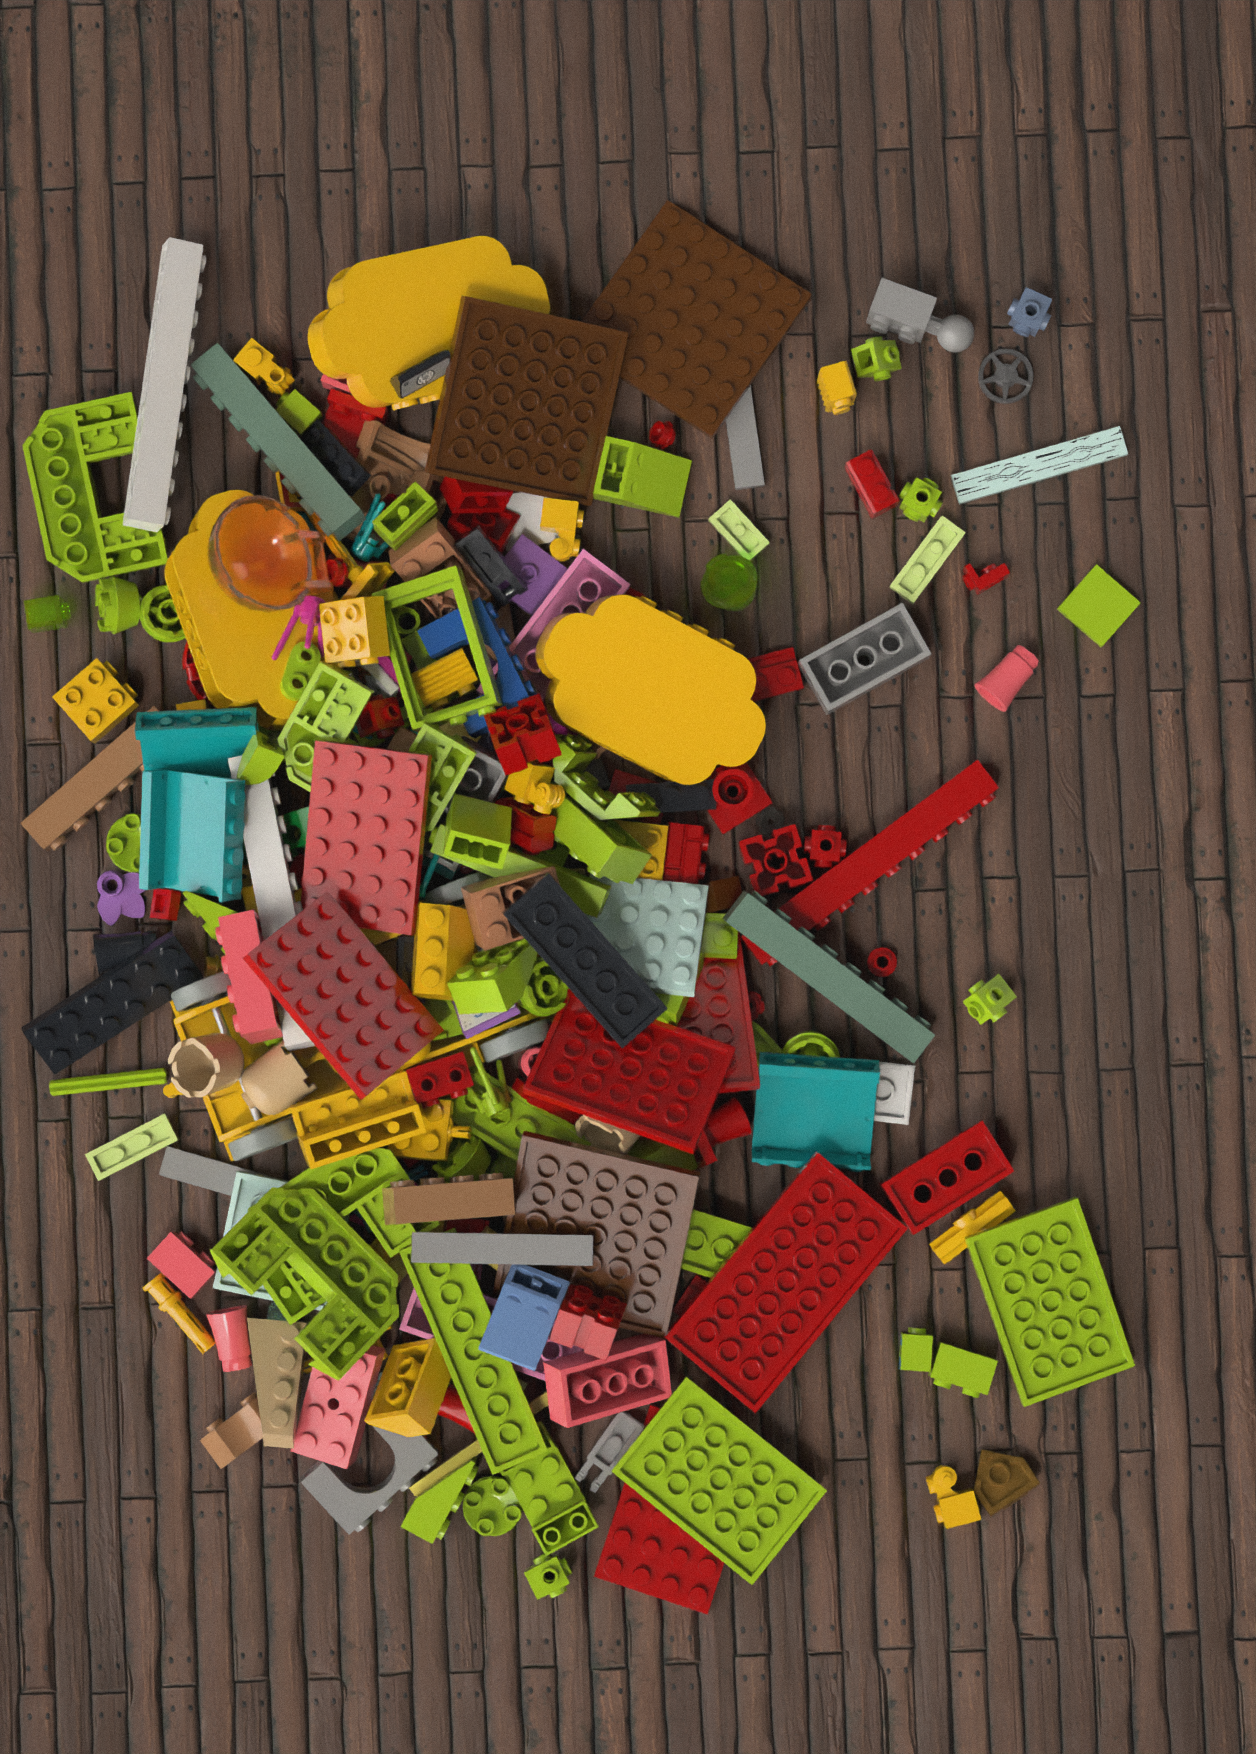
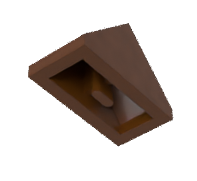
M739 876L701 884L708 885L706 913H716L730 909L743 892Z

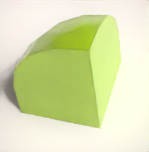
M259 731L250 739L238 767L237 779L245 780V785L260 784L269 779L277 771L285 757L280 747L274 749L267 743L269 737Z

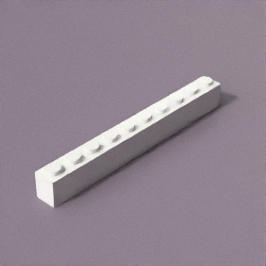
M169 237L162 245L122 524L153 532H158L164 524H168L171 508L167 507L168 496H172L175 480L171 478L172 468H175L179 456V452L175 450L176 440H179L183 427V424L179 422L180 412L184 411L187 397L183 394L184 384L188 383L190 377V367L187 366V359L193 352L194 339L191 338L192 328L196 327L198 320V311L194 310L195 302L200 299L202 292V283H198L199 274L203 273L206 264V256L202 255V244Z
M242 756L228 758L231 778L237 779V771ZM271 777L260 784L245 785L246 798L244 804L245 828L243 838L264 940L303 910L301 901L296 902L294 891L298 890V882L295 872L290 873L288 862L293 861L290 845H284L282 834L287 833L284 816H278L276 805L281 804L278 787L273 788ZM276 999L286 1049L290 1052L315 1046Z

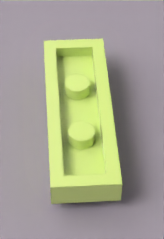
M941 516L889 588L911 604H914L966 532L944 516Z
M164 1113L85 1154L98 1181H101L178 1141L179 1138L170 1120Z

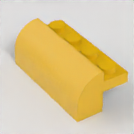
M405 1070L394 1072L362 1100L350 1087L289 1106L296 1127L297 1137L310 1169L426 1133L420 1108L414 1100Z

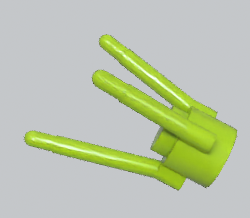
M471 1047L470 1052L487 1092L482 1094L484 1100L480 1099L472 1087L467 1088L468 1093L477 1104L481 1115L486 1113L489 1119L495 1118L510 1110L509 1103L512 1102L507 1090L502 1061H496L500 1092L498 1088L493 1089L476 1048Z

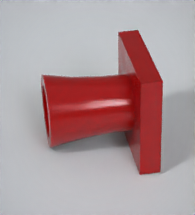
M747 762L733 767L722 765L705 779H715L712 792L716 801V810H707L722 835L772 804V801ZM731 786L738 789V795L735 797H730L727 794V789Z
M732 1097L711 1111L694 1151V1157L698 1166L696 1169L717 1161L712 1147L736 1138L751 1135V1127L746 1113L735 1097Z

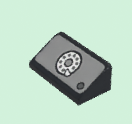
M449 350L439 351L392 377L390 382L398 397L403 399L444 376L450 362Z

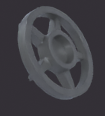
M999 349L990 353L983 360L978 372L979 385L982 392L990 400L1000 404L1015 403L1029 392L1033 383V369L1028 359L1020 352L1012 349ZM1008 354L1017 357V359L1011 365L1002 364L996 356ZM992 359L997 369L994 376L983 380L984 368L989 360ZM1020 361L1027 368L1028 381L1018 377L1016 367ZM995 382L998 387L1002 388L1003 398L990 393L985 384ZM1015 383L1026 386L1021 394L1007 399L1008 389L1014 386Z

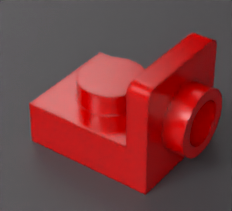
M969 563L963 568L964 575H962V579L970 591L974 589L976 594L979 595L1008 578L1010 571L1005 563L998 567L993 563L981 570L982 576L978 577Z

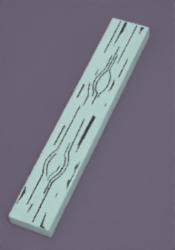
M1118 426L951 475V480L960 505L1128 455L1121 428Z

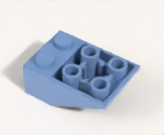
M512 1264L478 1350L535 1371L570 1282L528 1265Z

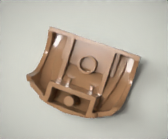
M365 421L355 448L360 449L357 459L371 476L353 497H349L366 517L377 493L381 494L380 503L390 493L399 496L402 493H406V489L416 482L436 501L438 511L425 524L435 517L440 521L447 503L439 488L444 476L425 472L430 444L401 435L378 421ZM363 522L344 538L354 542V538L360 531ZM373 528L371 533L379 538L380 541L378 542V545L380 546L385 541L376 533V531ZM389 546L384 552L389 553V550L392 548Z

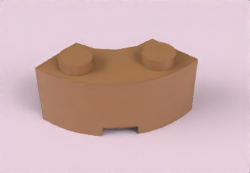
M255 1392L241 1401L240 1404L243 1408L225 1422L220 1417L206 1428L209 1434L200 1440L220 1469L263 1438L258 1398Z

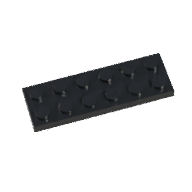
M548 872L502 912L622 1049L668 1009Z
M171 930L22 1026L21 1029L55 1075L172 999V992L201 980L204 976Z

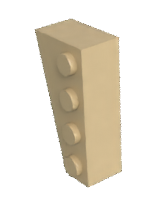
M247 1318L264 1446L294 1449L306 1350L294 1338L307 1323L295 1322L290 1325L288 1321Z

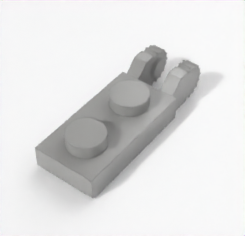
M625 1411L617 1413L587 1455V1461L574 1479L579 1482L583 1480L594 1463L602 1469L599 1476L591 1483L590 1490L596 1493L608 1475L611 1476L613 1473L611 1472L613 1467L645 1427L644 1424Z

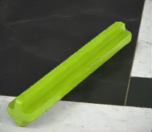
M165 1068L56 1079L49 1082V1090L52 1096L165 1084L167 1083V1072Z

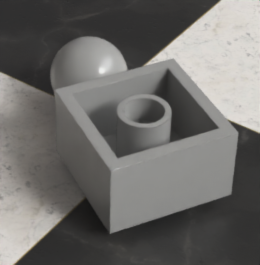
M881 278L866 321L867 324L871 325L870 328L882 334H887V331L898 335V339L909 344H914L915 341L921 343L924 333L927 332L937 336L939 344L949 352L964 351L971 345L974 339V327L966 317L950 315L940 319L931 315L937 300L936 297Z

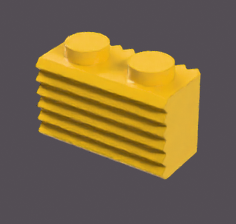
M847 361L822 367L816 383L819 384L818 389L821 390L820 395H822L821 400L824 401L823 405L826 406L825 411L828 413L833 411L834 415L850 411V406L854 405L857 393Z
M462 648L411 674L415 688L425 708L429 709L432 707L434 711L449 704L448 698L457 693L460 697H463L476 690L474 685L479 683Z

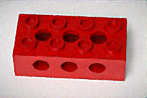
M983 1120L879 1185L908 1228L910 1234L915 1235L1014 1172V1169ZM970 1153H974L979 1159V1165L974 1170L967 1169L964 1163L965 1157ZM945 1169L951 1170L954 1174V1181L949 1186L942 1185L939 1180L940 1173ZM919 1185H924L929 1190V1196L924 1202H918L914 1197V1190Z

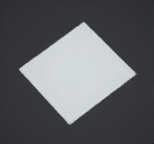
M523 492L512 494L506 509L521 516L508 542L507 551L513 547L522 534L536 545L550 543L554 539L559 538L557 533L540 530L543 496Z

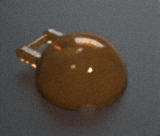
M262 495L245 496L235 500L222 511L214 523L207 545V556L211 573L217 585L236 604L249 610L267 613L289 609L305 601L304 598L307 594H327L333 592V582L329 581L323 546V543L326 542L325 533L300 530L299 523L287 512L290 507L274 498ZM308 545H311L317 580H311L312 560Z

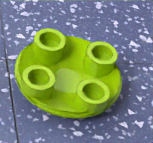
M128 814L118 819L111 826L107 834L106 849L110 859L116 866L127 872L139 873L141 814Z
M497 1476L481 1478L468 1488L464 1496V1517L469 1526L482 1536L505 1534L521 1518L522 1508L509 1486L511 1484L504 1478Z

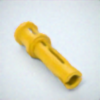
M161 1272L142 1289L145 1292L148 1291L159 1303L158 1308L161 1311L163 1310V1312L167 1311L201 1353L204 1354L215 1344V1339L181 1300L182 1293L179 1290L175 1291Z

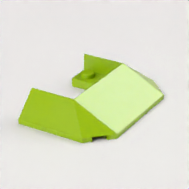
M132 392L46 410L39 419V423L32 434L27 437L22 445L46 559L82 583L166 565L169 558L167 540L163 535L162 528L158 532L124 526L122 525L124 513L103 518L101 516L90 463L133 454L138 411Z
M322 661L317 666L277 739L279 747L285 755L284 759L289 780L309 792L311 791L315 740L360 745L348 737L374 690L351 678L352 672ZM425 722L408 752L432 755L425 832L434 830L477 752L457 733L450 736L432 724Z
M379 1147L321 1167L308 1168L279 1187L298 1190L301 1188L314 1189L342 1218L358 1209L390 1258L412 1244V1232H430L440 1225L439 1221L385 1225L382 1189L391 1188L390 1182L411 1180L395 1155L387 1148ZM287 1261L263 1283L264 1288L290 1325L326 1302Z
M272 1187L210 1250L222 1278L230 1274L250 1295L254 1294L287 1261L328 1302L294 1339L313 1358L308 1365L338 1381L399 1317V1304H397L396 1298L398 1274L314 1189L301 1188L298 1190Z

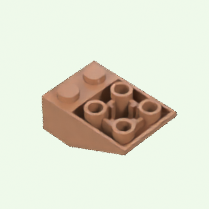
M436 517L418 529L396 551L393 549L389 550L390 565L404 582L456 565L463 571L471 601L478 597L486 600L492 595L454 546L455 539ZM453 589L420 599L436 619L458 609Z
M555 866L489 878L461 887L475 944L486 951L523 939L524 937L502 912L547 872L559 884Z

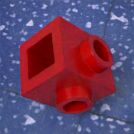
M383 694L369 699L356 723L360 738L377 735L378 740L395 735L394 730L405 725L397 698L384 699Z
M818 825V829L812 830L810 836H805L804 854H809L808 862H815V867L832 868L833 864H838L840 857H845L847 840L841 839L842 832H836L835 826ZM823 840H828L831 843V849L828 851L822 850L820 843Z

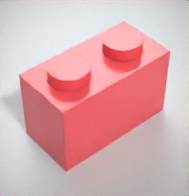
M172 1231L147 1259L191 1299L216 1274V1269L213 1267L216 1263L204 1251L199 1254L191 1247L194 1242L184 1232L181 1231L177 1234L175 1231Z

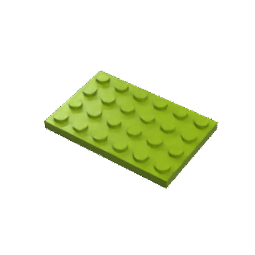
M1077 1197L964 1237L1023 1407L1135 1366Z
M687 1376L611 1470V1472L751 1585L754 1584L827 1492V1489Z

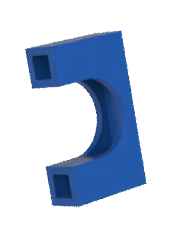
M478 597L472 601L483 641L485 645L492 649L498 661L496 684L503 705L495 709L506 706L507 710L518 706L517 701L538 693L530 680L525 681L521 671L525 670L524 665L517 654L512 655L508 647L512 643L504 628L499 629L495 621L499 617L495 607L491 602L486 603L485 600ZM459 608L417 630L429 656L436 661L469 644ZM478 713L468 716V721L463 723L468 734L475 739L489 732L484 716L479 717Z

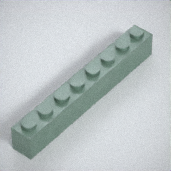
M218 343L191 364L196 373L192 377L203 391L209 388L214 394L210 399L220 411L226 408L231 414L227 419L238 432L244 429L249 435L245 440L256 453L261 450L267 456L263 460L274 474L279 471L284 476L281 482L292 495L297 492L301 496L302 500L299 503L310 516L315 513L319 517L320 521L317 522V525L327 537L333 534L340 541L366 520L361 509Z
M746 891L741 893L722 918L725 922L909 1061L915 1063L935 1036V1034L928 1030L931 1027L930 1023L918 1014L915 1018L906 1013L908 1007L894 997L891 1001L882 995L885 991L884 988L872 979L867 984L859 978V975L862 973L859 969L849 962L845 966L838 962L836 957L839 954L825 944L820 948L813 943L812 940L815 936L802 926L796 930L788 924L791 918L778 908L775 912H772L765 906L768 900L756 891H753L751 895Z

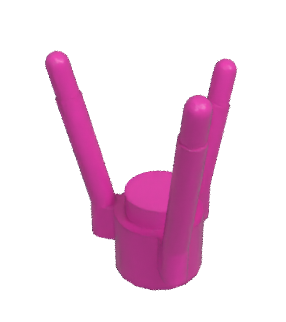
M303 596L301 605H295L293 615L276 646L272 660H277L299 617H301L300 621L303 624L308 625L305 641L306 649L311 647L314 626L318 625V649L321 658L324 657L319 604L326 603L323 599L315 596Z

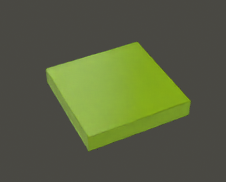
M1096 564L1057 610L1099 647H1102L1141 602Z

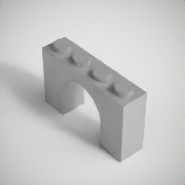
M373 1426L391 1446L395 1455L391 1473L378 1485L367 1488L353 1486L346 1482L330 1464L319 1460L300 1476L301 1483L348 1534H351L354 1530L359 1532L370 1522L368 1518L376 1510L379 1512L383 1511L393 1501L391 1496L399 1489L401 1492L405 1491L414 1483L415 1479L413 1477L421 1469L425 1472L436 1463L438 1449L426 1435L406 1437Z

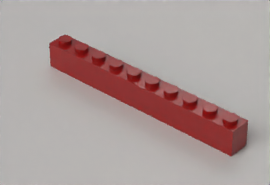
M977 759L778 909L791 918L788 924L796 930L802 926L807 931L813 927L819 931L831 922V919L828 917L837 909L840 913H843L855 904L852 898L858 893L862 892L864 896L879 886L876 882L877 879L884 874L890 878L902 868L899 864L908 856L911 860H914L926 851L923 847L925 843L931 839L935 843L950 833L947 830L949 825L955 821L960 825L973 815L970 811L973 807L980 804L983 808L996 798L994 792L999 788ZM744 935L740 937L761 966L766 962L769 966L777 962L776 959Z

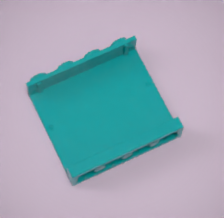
M257 707L137 712L135 723L136 740H140L144 771L169 769L231 778L228 758L242 756L252 736L256 735V732L259 731Z
M169 769L142 771L139 889L168 888L217 896L219 897V902L241 899L243 886L242 861L244 857L243 832L245 828V780Z
M760 1052L758 1065L760 1089L756 1090L751 1149L752 1162H757L764 1166L786 1164L793 1168H801L815 1152H818L836 1168L847 1169L851 1172L871 1170L870 1153L876 1091L880 1077L879 1060Z

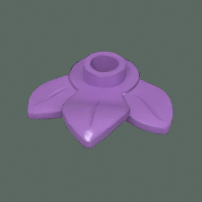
M110 870L104 872L99 877L97 889L101 896L97 908L100 916L108 925L113 926L121 913L131 918H143L145 916V903L140 894L146 890L139 889L138 873L131 872L122 875L118 871ZM110 880H115L118 884L114 891H110L107 888Z

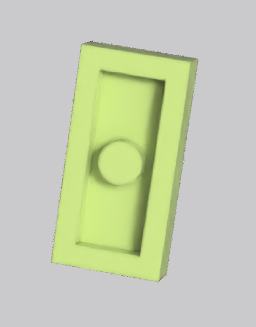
M731 499L708 519L747 564L770 543Z

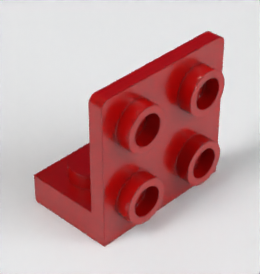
M331 388L327 398L329 407L323 422L357 458L360 449L355 447L364 422L378 421L385 426L389 415L387 407L373 408L365 406L357 401L354 396Z

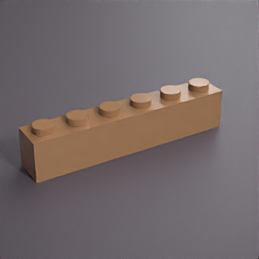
M153 706L147 712H154L159 710L155 706ZM135 723L20 823L43 850L49 852L51 849L56 851L67 842L66 836L75 829L78 832L90 821L88 816L95 810L98 812L104 810L112 802L110 797L118 790L121 793L134 783L132 778L139 771H144L140 740H136Z

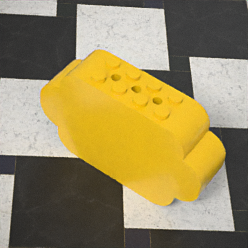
M475 236L361 261L352 267L339 271L332 278L327 290L329 309L316 315L308 329V345L315 366L324 375L334 379H346L351 394L365 406L379 408L392 405L393 410L417 405V399L420 400V404L440 399L445 375L403 399L398 397L390 380L392 377L439 351L449 350L450 352L461 296L549 314L550 303L543 279L536 271L527 266L512 265L506 248L499 241L488 236Z
M244 490L222 492L211 496L202 504L190 523L188 534L178 542L168 558L164 576L205 694L211 704L217 709L257 707L258 724L261 727L272 731H282L298 701L287 699L282 694L280 682L291 650L296 644L306 641L308 625L300 621L301 617L298 618L277 660H272V655L293 615L295 605H301L303 596L319 597L326 603L339 601V598L335 591H331L329 583L322 579L321 570L323 564L318 555L320 553L319 542L316 536L311 535L306 521L298 513L287 508L266 510L262 502L255 495ZM318 625L314 626L313 638L311 641V643H313L317 648ZM308 652L301 653L303 660L309 661L311 659ZM325 655L320 659V662H325ZM327 663L338 667V663ZM292 680L295 688L302 687V683L299 680Z
M629 595L604 596L594 601L586 613H566L553 618L546 625L537 642L535 657L541 672L551 680L546 690L545 704L549 715L558 724L667 781L684 785H692L704 781L711 775L716 765L738 766L754 756L764 737L766 723L759 706L750 700L756 686L754 668L746 657L733 650L734 644L720 637L719 639L708 637L709 631L699 625L683 624L681 622L682 616L670 610L659 611L655 609L657 603L644 596H636L635 598Z

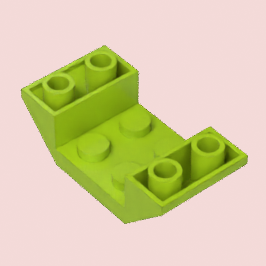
M555 734L562 755L553 758V768H555L554 781L561 785L595 819L614 820L659 815L661 811L654 806L656 801L647 793L626 792L618 793L615 796L610 791L604 792L597 785L599 781L596 777L587 771L583 772L597 755L590 748L592 743L580 734Z
M539 1421L537 1424L548 1452L503 1470L500 1473L511 1484L509 1486L530 1522L538 1543L544 1554L548 1556L599 1526L556 1443L542 1421Z

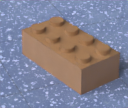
M503 1173L479 1175V1181H474V1175L449 1177L450 1183H444V1177L420 1179L419 1186H414V1180L390 1182L391 1188L382 1189L385 1225L515 1215L513 1178L504 1179Z

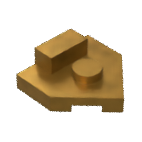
M981 1450L974 1493L990 1517L1002 1509L1005 1510L1026 1496L1029 1491L1040 1485L1039 1480L1024 1458Z

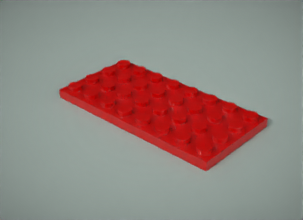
M815 1152L663 1337L756 1413L908 1228L821 1154Z

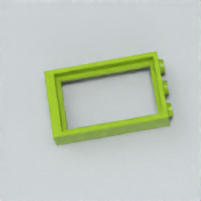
M455 565L372 593V596L384 597L390 657L412 730L419 733L425 722L432 724L440 729L439 726L450 723L451 726L460 725L468 721V716L478 713L479 717H483L484 715L496 712L495 708L503 705L461 568ZM453 589L485 696L423 715L392 609Z

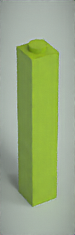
M446 821L441 823L439 827L435 826L431 833L429 842L433 845L430 852L492 877L555 866L560 887L582 912L596 918L602 914L612 887L608 884L537 856L523 853L522 850L509 846L502 870L443 855Z

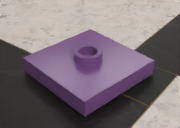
M523 534L504 557L528 587L525 593L515 595L511 598V601L530 616H533L568 569ZM505 580L499 585L505 589L510 583Z

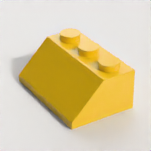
M419 903L413 948L411 979L413 996L424 999L454 1001L447 982L456 975V971L469 963L474 955L475 941L466 909L452 905Z
M435 1338L393 1345L364 1420L367 1424L406 1437L431 1433L451 1379L450 1372Z

